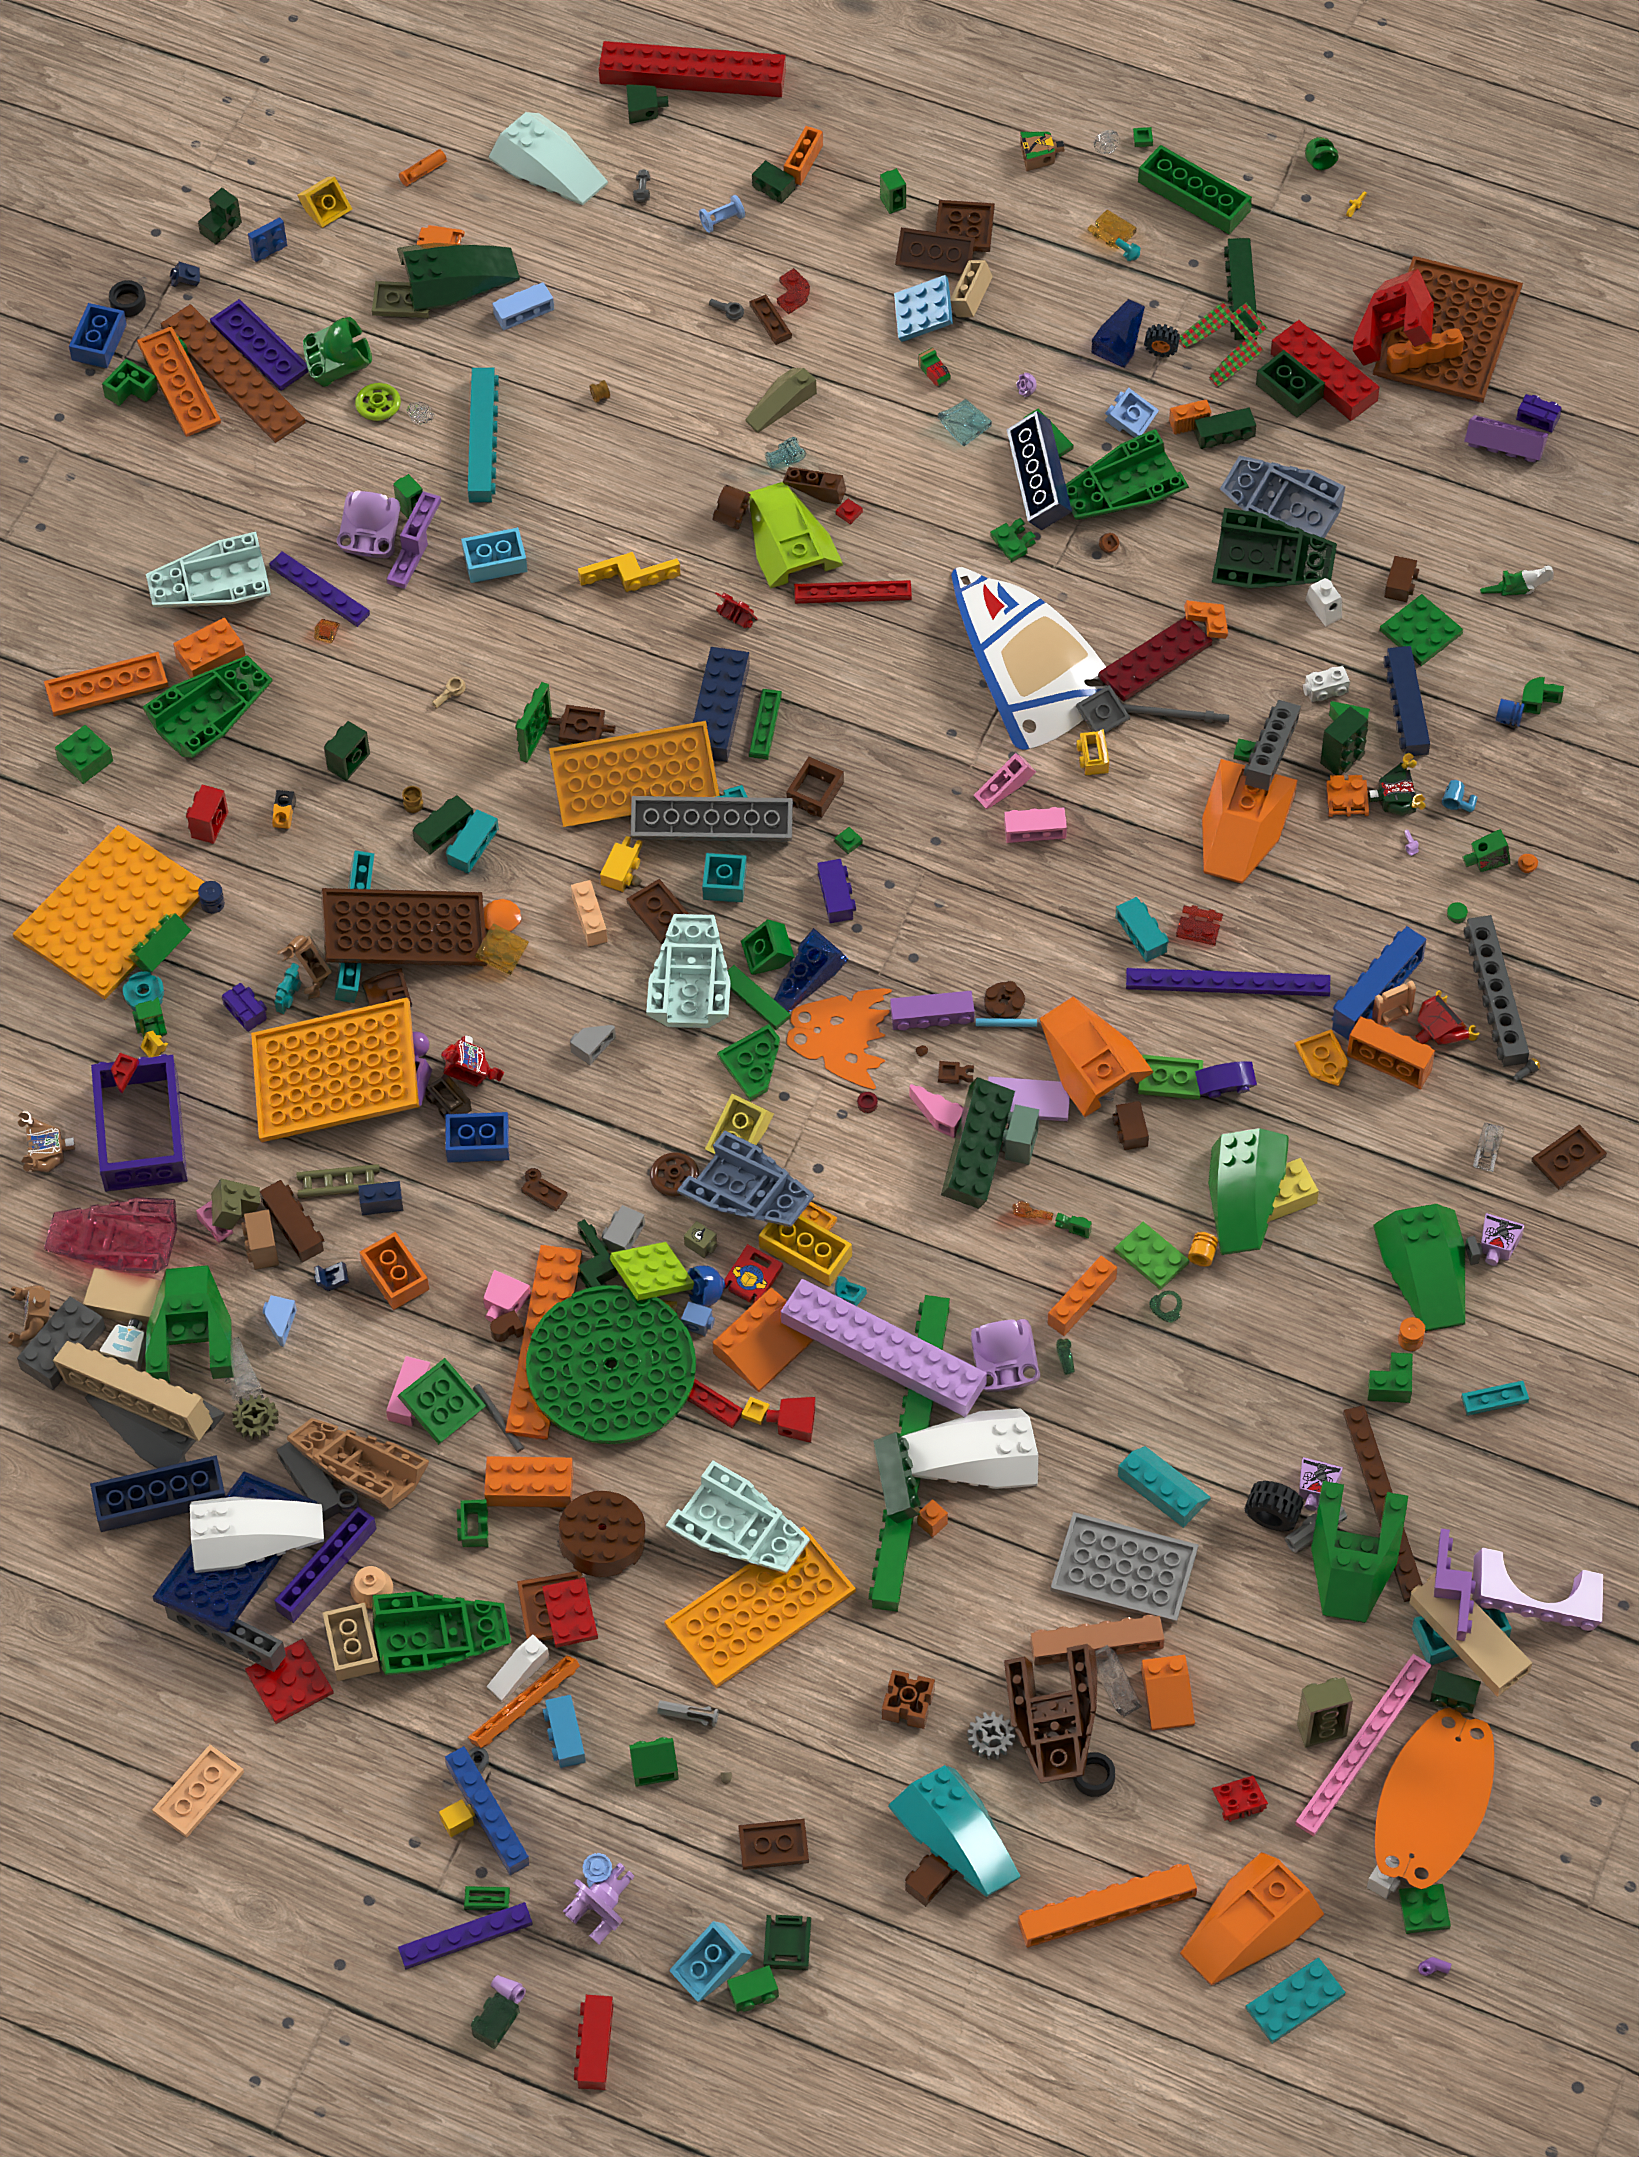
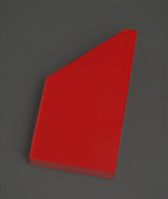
M119 1053L111 1068L120 1093L124 1092L139 1064L137 1058L123 1053Z

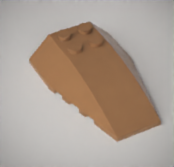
M313 1418L287 1436V1440L319 1469L354 1492L389 1509H392L415 1490L429 1464V1460L395 1443L386 1441L383 1444L377 1442V1438L369 1435L367 1438L356 1435V1431L348 1429L344 1432L338 1430L336 1425Z

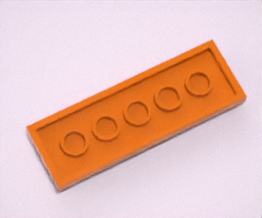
M168 327L138 339L137 344L153 375L156 376V381L185 436L188 437L221 424V419L173 327Z
M159 652L44 681L54 717L169 687Z

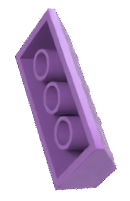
M1474 415L1469 421L1464 442L1469 443L1468 446L1479 448L1483 446L1487 447V451L1498 453V451L1506 452L1505 455L1516 458L1519 455L1525 457L1524 460L1536 462V460H1540L1549 433Z

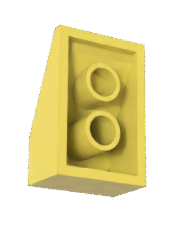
M731 1094L705 1150L715 1154L713 1144L724 1130L757 1145L766 1132L774 1113L735 1094Z

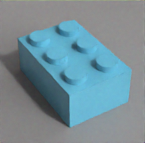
M518 527L461 539L470 583L528 572L526 555Z

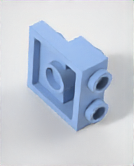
M1128 388L1124 393L1120 392L1114 400L1117 402L1116 405L1113 406L1111 404L1105 412L1107 415L1105 421L1119 432L1124 429L1135 438L1144 433L1159 410Z

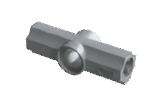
M1342 1506L1340 1508L1338 1525L1347 1519V1514ZM1316 1513L1309 1516L1302 1523L1301 1527L1285 1537V1541L1292 1552L1297 1554L1312 1543Z

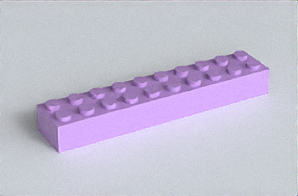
M801 1279L781 1310V1323L964 1417L967 1416L987 1384L986 1372L804 1279Z

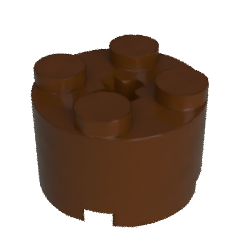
M726 484L718 498L717 510H714L712 520L739 530L743 520L741 519L742 515L746 514L749 508L748 502L751 494Z

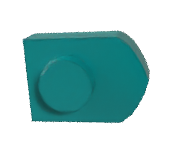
M844 1276L837 1277L834 1289L835 1295L857 1306L867 1294L866 1287L851 1283Z

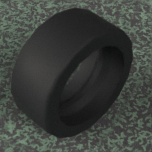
M124 280L116 283L109 291L111 308L124 311L125 317L135 316L145 307V293L143 287L137 282ZM125 293H133L138 296V299L130 304H121L116 301L119 296Z
M1090 1752L1087 1755L1086 1766L1089 1764L1103 1766L1107 1771L1106 1781L1100 1785H1090L1079 1776L1074 1777V1783L1082 1794L1090 1797H1099L1112 1789L1115 1782V1766L1106 1755L1099 1752Z

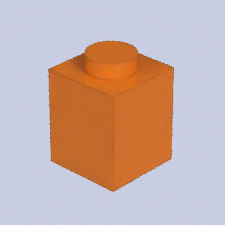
M933 1499L919 1511L920 1515L917 1516V1524L932 1538L948 1524V1512Z

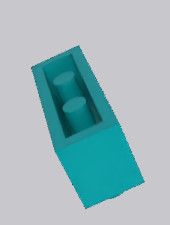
M478 809L473 815H470L464 829L458 832L453 845H449L447 848L448 865L469 874L499 830L498 818Z
M1135 897L1116 906V919L1146 962L1167 952L1168 937L1164 932L1160 931L1154 917L1151 918L1144 902L1141 903L1138 897Z

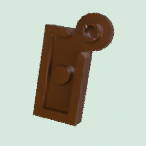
M530 1168L526 1171L525 1180L527 1182L521 1188L522 1193L557 1211L568 1197L567 1192L543 1178L541 1179V1172L538 1169Z

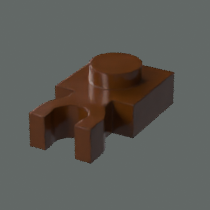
M939 1061L938 1083L958 1084L959 1079L972 1083L973 1075H967L966 1073H974V1065L960 1067V1062Z

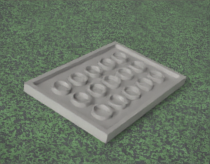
M1073 1512L1050 1591L1143 1616H1160L1162 1621L1177 1624L1199 1545Z

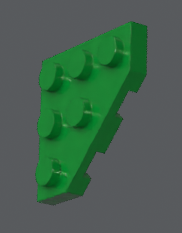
M768 1024L717 1052V1057L750 1101L768 1092L780 1046V1037L771 1025Z

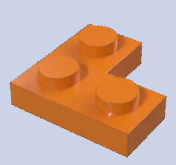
M1186 600L1184 605L1186 620L1205 622L1207 637L1227 638L1228 629L1223 604Z

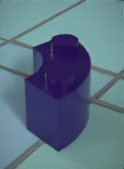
M1250 1061L1224 1063L1195 1071L1200 1095L1209 1096V1098H1217L1222 1093L1234 1091L1246 1093L1250 1091L1249 1088L1257 1085L1253 1064Z

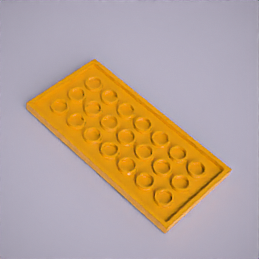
M706 721L549 748L563 828L631 816L632 796H720Z
M804 1526L800 1530L810 1538V1541L787 1573L749 1563L664 1621L668 1630L715 1688L727 1682L856 1592V1588Z

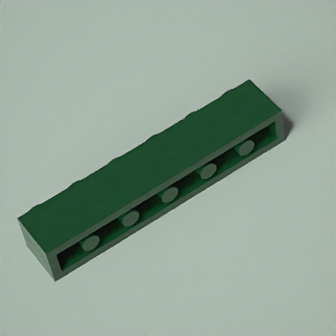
M1250 238L1228 239L1227 246H1224V258L1228 259V261H1225V273H1229V276H1226V287H1230V291L1227 292L1228 302H1231L1229 309L1234 313L1247 303L1257 315ZM1245 310L1238 315L1252 334L1258 330V325ZM1230 321V332H1234V340H1246Z

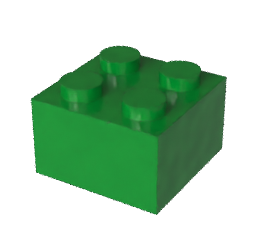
M86 725L55 747L58 761L82 784L113 762L111 748Z

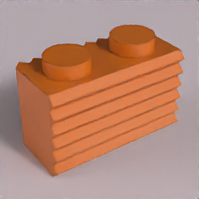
M1207 399L1170 408L1169 423L1175 435L1194 430V421L1196 419L1211 416V409Z

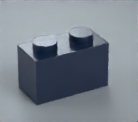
M400 1181L358 1185L362 1216L403 1211Z

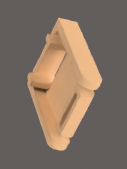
M1411 980L1407 982V985L1402 984L1382 993V996H1375L1372 1020L1381 1026H1386L1393 1020L1402 1016H1408L1413 1011L1416 992L1414 982Z

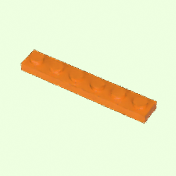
M566 1655L468 1736L470 1742L479 1748L489 1745L493 1738L499 1733L506 1731L513 1721L520 1719L530 1707L540 1703L543 1699L542 1697L548 1692L554 1691L565 1678L574 1675L575 1670L580 1667L578 1661Z

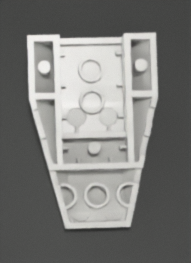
M1021 1408L979 1411L966 1417L957 1418L902 1436L909 1443V1450L907 1451L913 1463L911 1471L914 1477L938 1480V1478L946 1479L952 1483H957V1481L966 1482L972 1486L980 1484L992 1489L1037 1486L1038 1451L1030 1417Z
M244 1497L192 1501L190 1504L191 1544L195 1573L237 1569L246 1566L245 1563L256 1561V1563L265 1560L264 1557L277 1554L279 1556L286 1554V1550L293 1548L298 1550L324 1542L322 1504Z

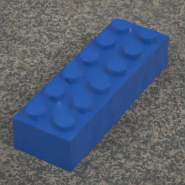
M1408 926L1402 932L1398 931L1393 938V942L1383 948L1381 956L1371 962L1369 970L1366 973H1361L1356 985L1348 988L1343 1000L1336 1002L1333 1007L1332 1030L1349 1040L1350 1033L1360 1016L1372 1019L1375 996H1382V993L1400 986L1406 981L1424 959L1426 938Z

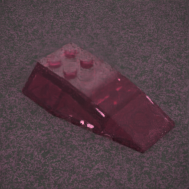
M134 1197L129 1198L125 1202H119L118 1200L110 1202L109 1205L99 1206V1204L91 1205L87 1209H81L80 1207L54 1212L44 1249L48 1252L115 1272L156 1274L167 1267L177 1233L175 1199Z

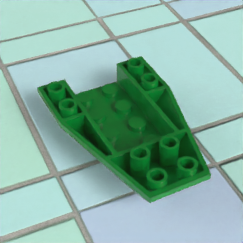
M1156 429L1120 444L1066 484L1072 509L1071 513L1075 520L1153 504L1189 488L1181 472L1177 473L1168 458L1164 442Z
M246 655L173 685L144 705L143 710L156 732L182 757H194L222 738L273 680Z

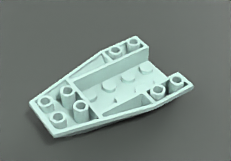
M256 532L218 540L146 574L153 607L182 608L230 605L271 595Z

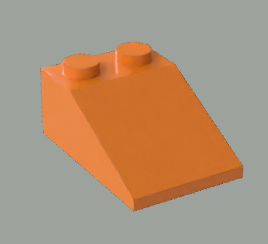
M1185 1654L1142 1660L1141 1674L1151 1730L1195 1725Z

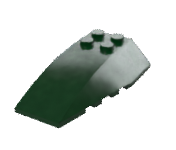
M428 243L397 248L401 265H405L410 282V298L414 311L452 306L457 304V301L463 299L466 301L471 299L473 295L489 292V289L500 288L520 280L511 247Z
M1224 508L1212 583L1256 589L1313 584L1324 578L1331 581L1337 543L1315 534L1304 532L1300 528H1295L1283 521L1272 519L1263 513Z

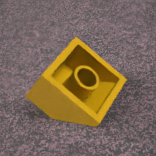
M335 176L326 177L297 195L305 211L321 228L352 210Z

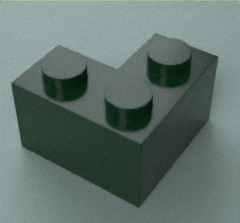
M222 187L209 198L211 211L198 221L200 234L215 245L224 240L231 231L238 228L242 223L238 198Z

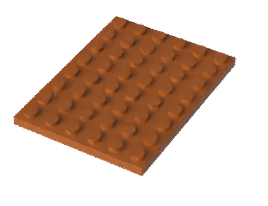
M1413 256L1408 272L1419 269L1434 301L1432 334H1441L1453 328L1459 329L1464 338L1462 354L1455 358H1444L1437 363H1426L1419 368H1408L1401 373H1391L1386 364L1388 348L1394 344H1406L1410 341L1404 333L1403 326L1386 333L1381 347V357L1379 361H1376L1373 375L1484 403L1523 283Z

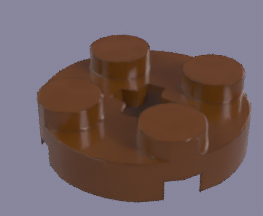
M1013 981L996 983L986 990L984 998L985 1010L993 1018L995 1016L1000 1019H1016L1025 1006V995ZM1005 998L1008 999V1004L1005 1005L1003 1002L1000 1003L999 1001Z

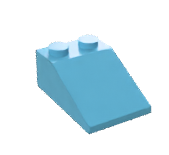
M713 1921L669 1971L694 1999L700 2002L734 1975L753 1954L724 1923Z

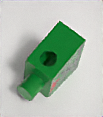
M1501 829L1471 843L1472 853L1462 856L1466 868L1477 864L1480 872L1511 864L1508 843Z

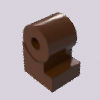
M515 1310L494 1319L490 1324L491 1336L497 1342H503L513 1334H515L516 1338L524 1335V1327Z

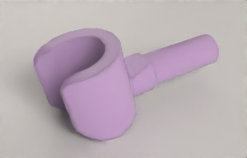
M1405 830L1404 833L1409 843L1405 845V849L1412 856L1419 852V843L1412 839L1409 830Z

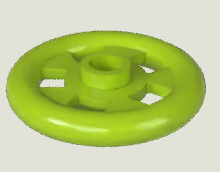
M373 383L365 386L358 392L355 399V406L359 414L372 421H382L392 417L399 410L401 404L398 391L385 383ZM381 390L382 393H380V392L373 393V391ZM391 395L393 400L387 401L386 396ZM364 397L369 398L368 403L363 402ZM386 406L390 408L385 412L382 411ZM369 408H371V409L375 410V412H374V413H371V412H369V411H367V410H368Z

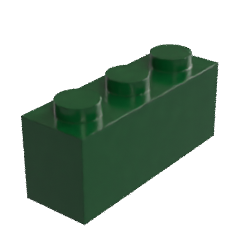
M1250 407L1196 419L1194 421V433L1200 449L1212 448L1217 445L1230 444L1234 441L1255 437L1256 422Z
M458 795L448 799L441 808L433 811L427 819L414 827L412 830L414 841L431 855L466 826L468 817L474 814L473 808Z

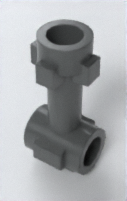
M639 170L638 175H636V181H639V189L633 191L634 201L645 202L650 200V191L646 189L647 181H650L651 176L647 170Z

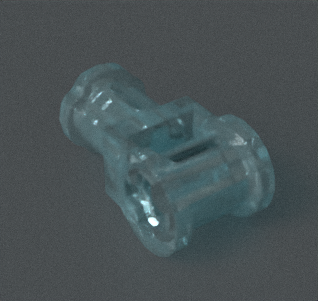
M796 437L788 438L779 444L778 450L765 453V458L770 468H774L775 465L781 462H785L788 465L804 459L806 451L801 449Z

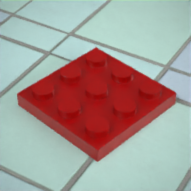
M303 1638L285 1647L286 1657L274 1672L257 1663L245 1668L247 1676L275 1724L334 1694L331 1685Z

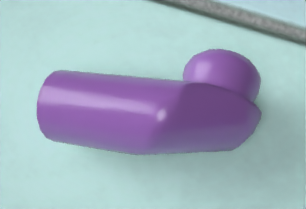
M1431 1957L1419 1964L1418 1971L1423 1976H1428L1436 1971L1449 1974L1452 1964Z

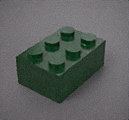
M1285 350L1257 371L1256 385L1296 418L1324 397L1325 382Z
M1351 706L1347 708L1324 730L1320 764L1335 775L1348 772L1352 764L1356 760L1359 761L1365 754L1368 719Z

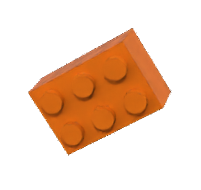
M225 617L173 643L175 656L190 678L246 656L244 644Z
M396 1232L359 1252L361 1264L393 1310L429 1290L427 1276Z

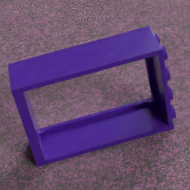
M162 1054L157 1057L138 1058L139 1064L127 1085L167 1080L174 1155L108 1163L102 1099V1088L117 1086L111 1072L114 1062H99L91 1065L99 1168L105 1192L188 1181L179 1081L173 1055Z

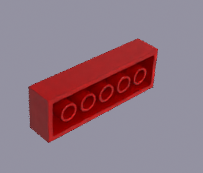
M1300 320L1272 339L1271 355L1275 357L1285 350L1325 382L1323 399L1348 420H1354L1378 401L1380 387Z

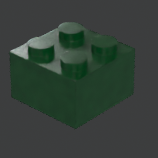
M347 721L344 726L339 727L336 735L331 740H328L324 746L327 770L347 781L370 755L367 731L350 721Z

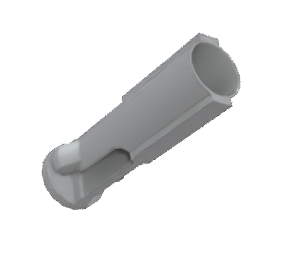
M660 1700L657 1714L697 1721L704 1726H708L709 1722L688 1716L712 1720V1726L715 1727L719 1710L715 1709L714 1714L702 1713L690 1709L712 1712L711 1707L699 1708Z

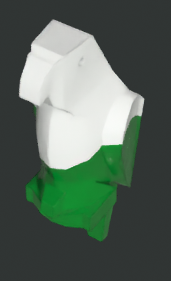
M1544 566L1545 568L1533 571L1522 570L1515 574L1509 573L1508 570L1503 571V581L1499 585L1481 588L1480 592L1481 594L1501 593L1502 596L1531 594L1537 586L1553 579V569L1551 566Z

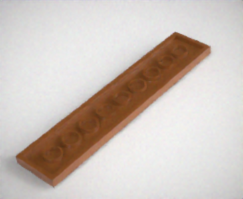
M191 304L160 323L162 329L173 327L175 333L186 344L190 358L275 443L306 423L305 418Z

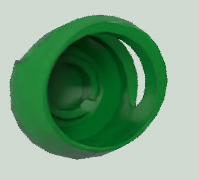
M1316 137L1310 140L1305 148L1306 160L1316 170L1329 169L1338 161V150L1334 148L1333 143L1327 138Z

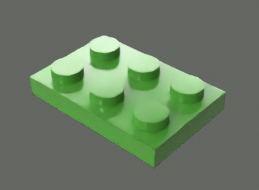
M1142 1055L1154 1073L1139 1082L1138 1094L1200 1100L1195 1071L1203 1069V1060Z
M1145 1222L1137 1226L1114 1249L1115 1253L1159 1290L1166 1286L1189 1264L1187 1257Z

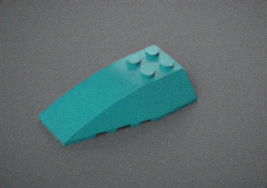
M946 1765L912 1782L888 1805L916 1841L920 1844H926L931 1849L930 1852L936 1857L940 1856L949 1863L948 1866L953 1871L958 1870L963 1874V1879L987 1897L1020 1879L1021 1876L982 1800L956 1769Z

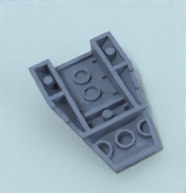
M1239 456L1220 490L1243 511L1263 513L1272 519L1283 521L1295 528H1300L1304 532L1325 538L1341 511L1346 487L1313 470L1298 469V467H1288L1278 463H1268L1259 459Z
M725 1130L713 1144L716 1155L697 1179L688 1176L677 1190L679 1194L710 1209L788 1227L795 1223L815 1197L797 1179H793L784 1168L779 1167L775 1160L765 1155L761 1148Z

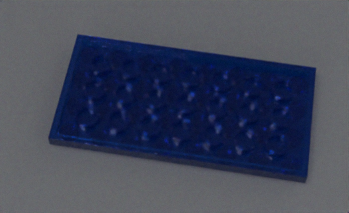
M245 1471L225 1496V1498L244 1497L317 1504V1501ZM190 1544L152 1596L153 1601L228 1633L284 1554L279 1556L277 1554L264 1557L265 1560L257 1563L256 1561L245 1563L246 1566L237 1569L195 1573L192 1544Z

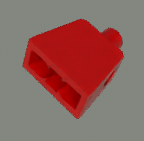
M815 1397L781 1399L780 1410L767 1409L766 1422L778 1423V1434L781 1436L811 1443L816 1408Z

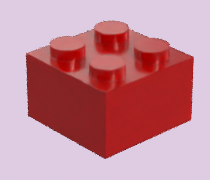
M202 784L199 791L195 792L192 807H189L186 812L191 838L211 844L215 843L228 815L224 790Z

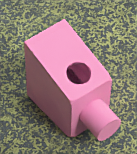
M494 1270L483 1298L484 1307L489 1310L485 1318L492 1322L500 1317V1315L502 1316L510 1311L515 1310L517 1313L531 1296L530 1285Z

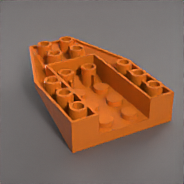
M1221 759L1202 817L1203 869L1205 874L1243 884L1278 843L1296 795L1297 780L1275 774L1268 791L1245 785L1246 776H1243L1245 765Z

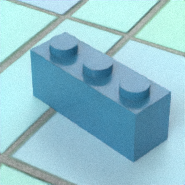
M571 1695L545 1700L546 1708L542 1710L545 1722L549 1721L551 1727L547 1729L549 1741H554L555 1748H551L554 1761L559 1762L560 1768L586 1763Z

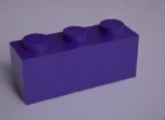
M841 859L817 863L818 877L829 924L853 920V911H856L855 900L850 898L852 887L851 883L846 881V878H848L847 867L842 865Z

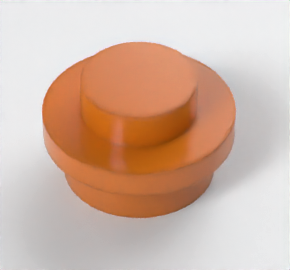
M1523 854L1518 859V867L1524 873H1531L1538 866V860L1532 854Z

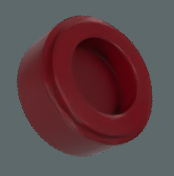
M863 1092L858 1096L857 1106L860 1111L871 1113L878 1107V1098L872 1092Z

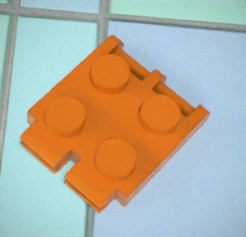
M428 225L427 228H421L416 245L428 243L460 244L465 232L459 229Z
M1330 775V781L1326 782L1328 816L1346 815L1351 817V814L1369 816L1367 780H1363L1362 775H1348V780L1344 779V775ZM1333 809H1346V811H1333Z

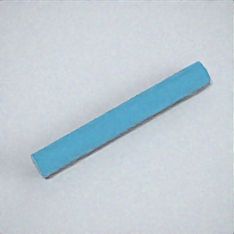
M976 1018V1026L1037 1027V1019Z

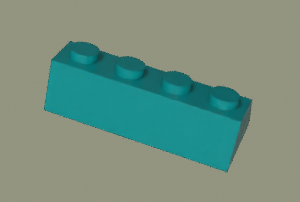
M1146 1446L1132 1451L1118 1466V1477L1183 1528L1211 1500L1207 1493Z

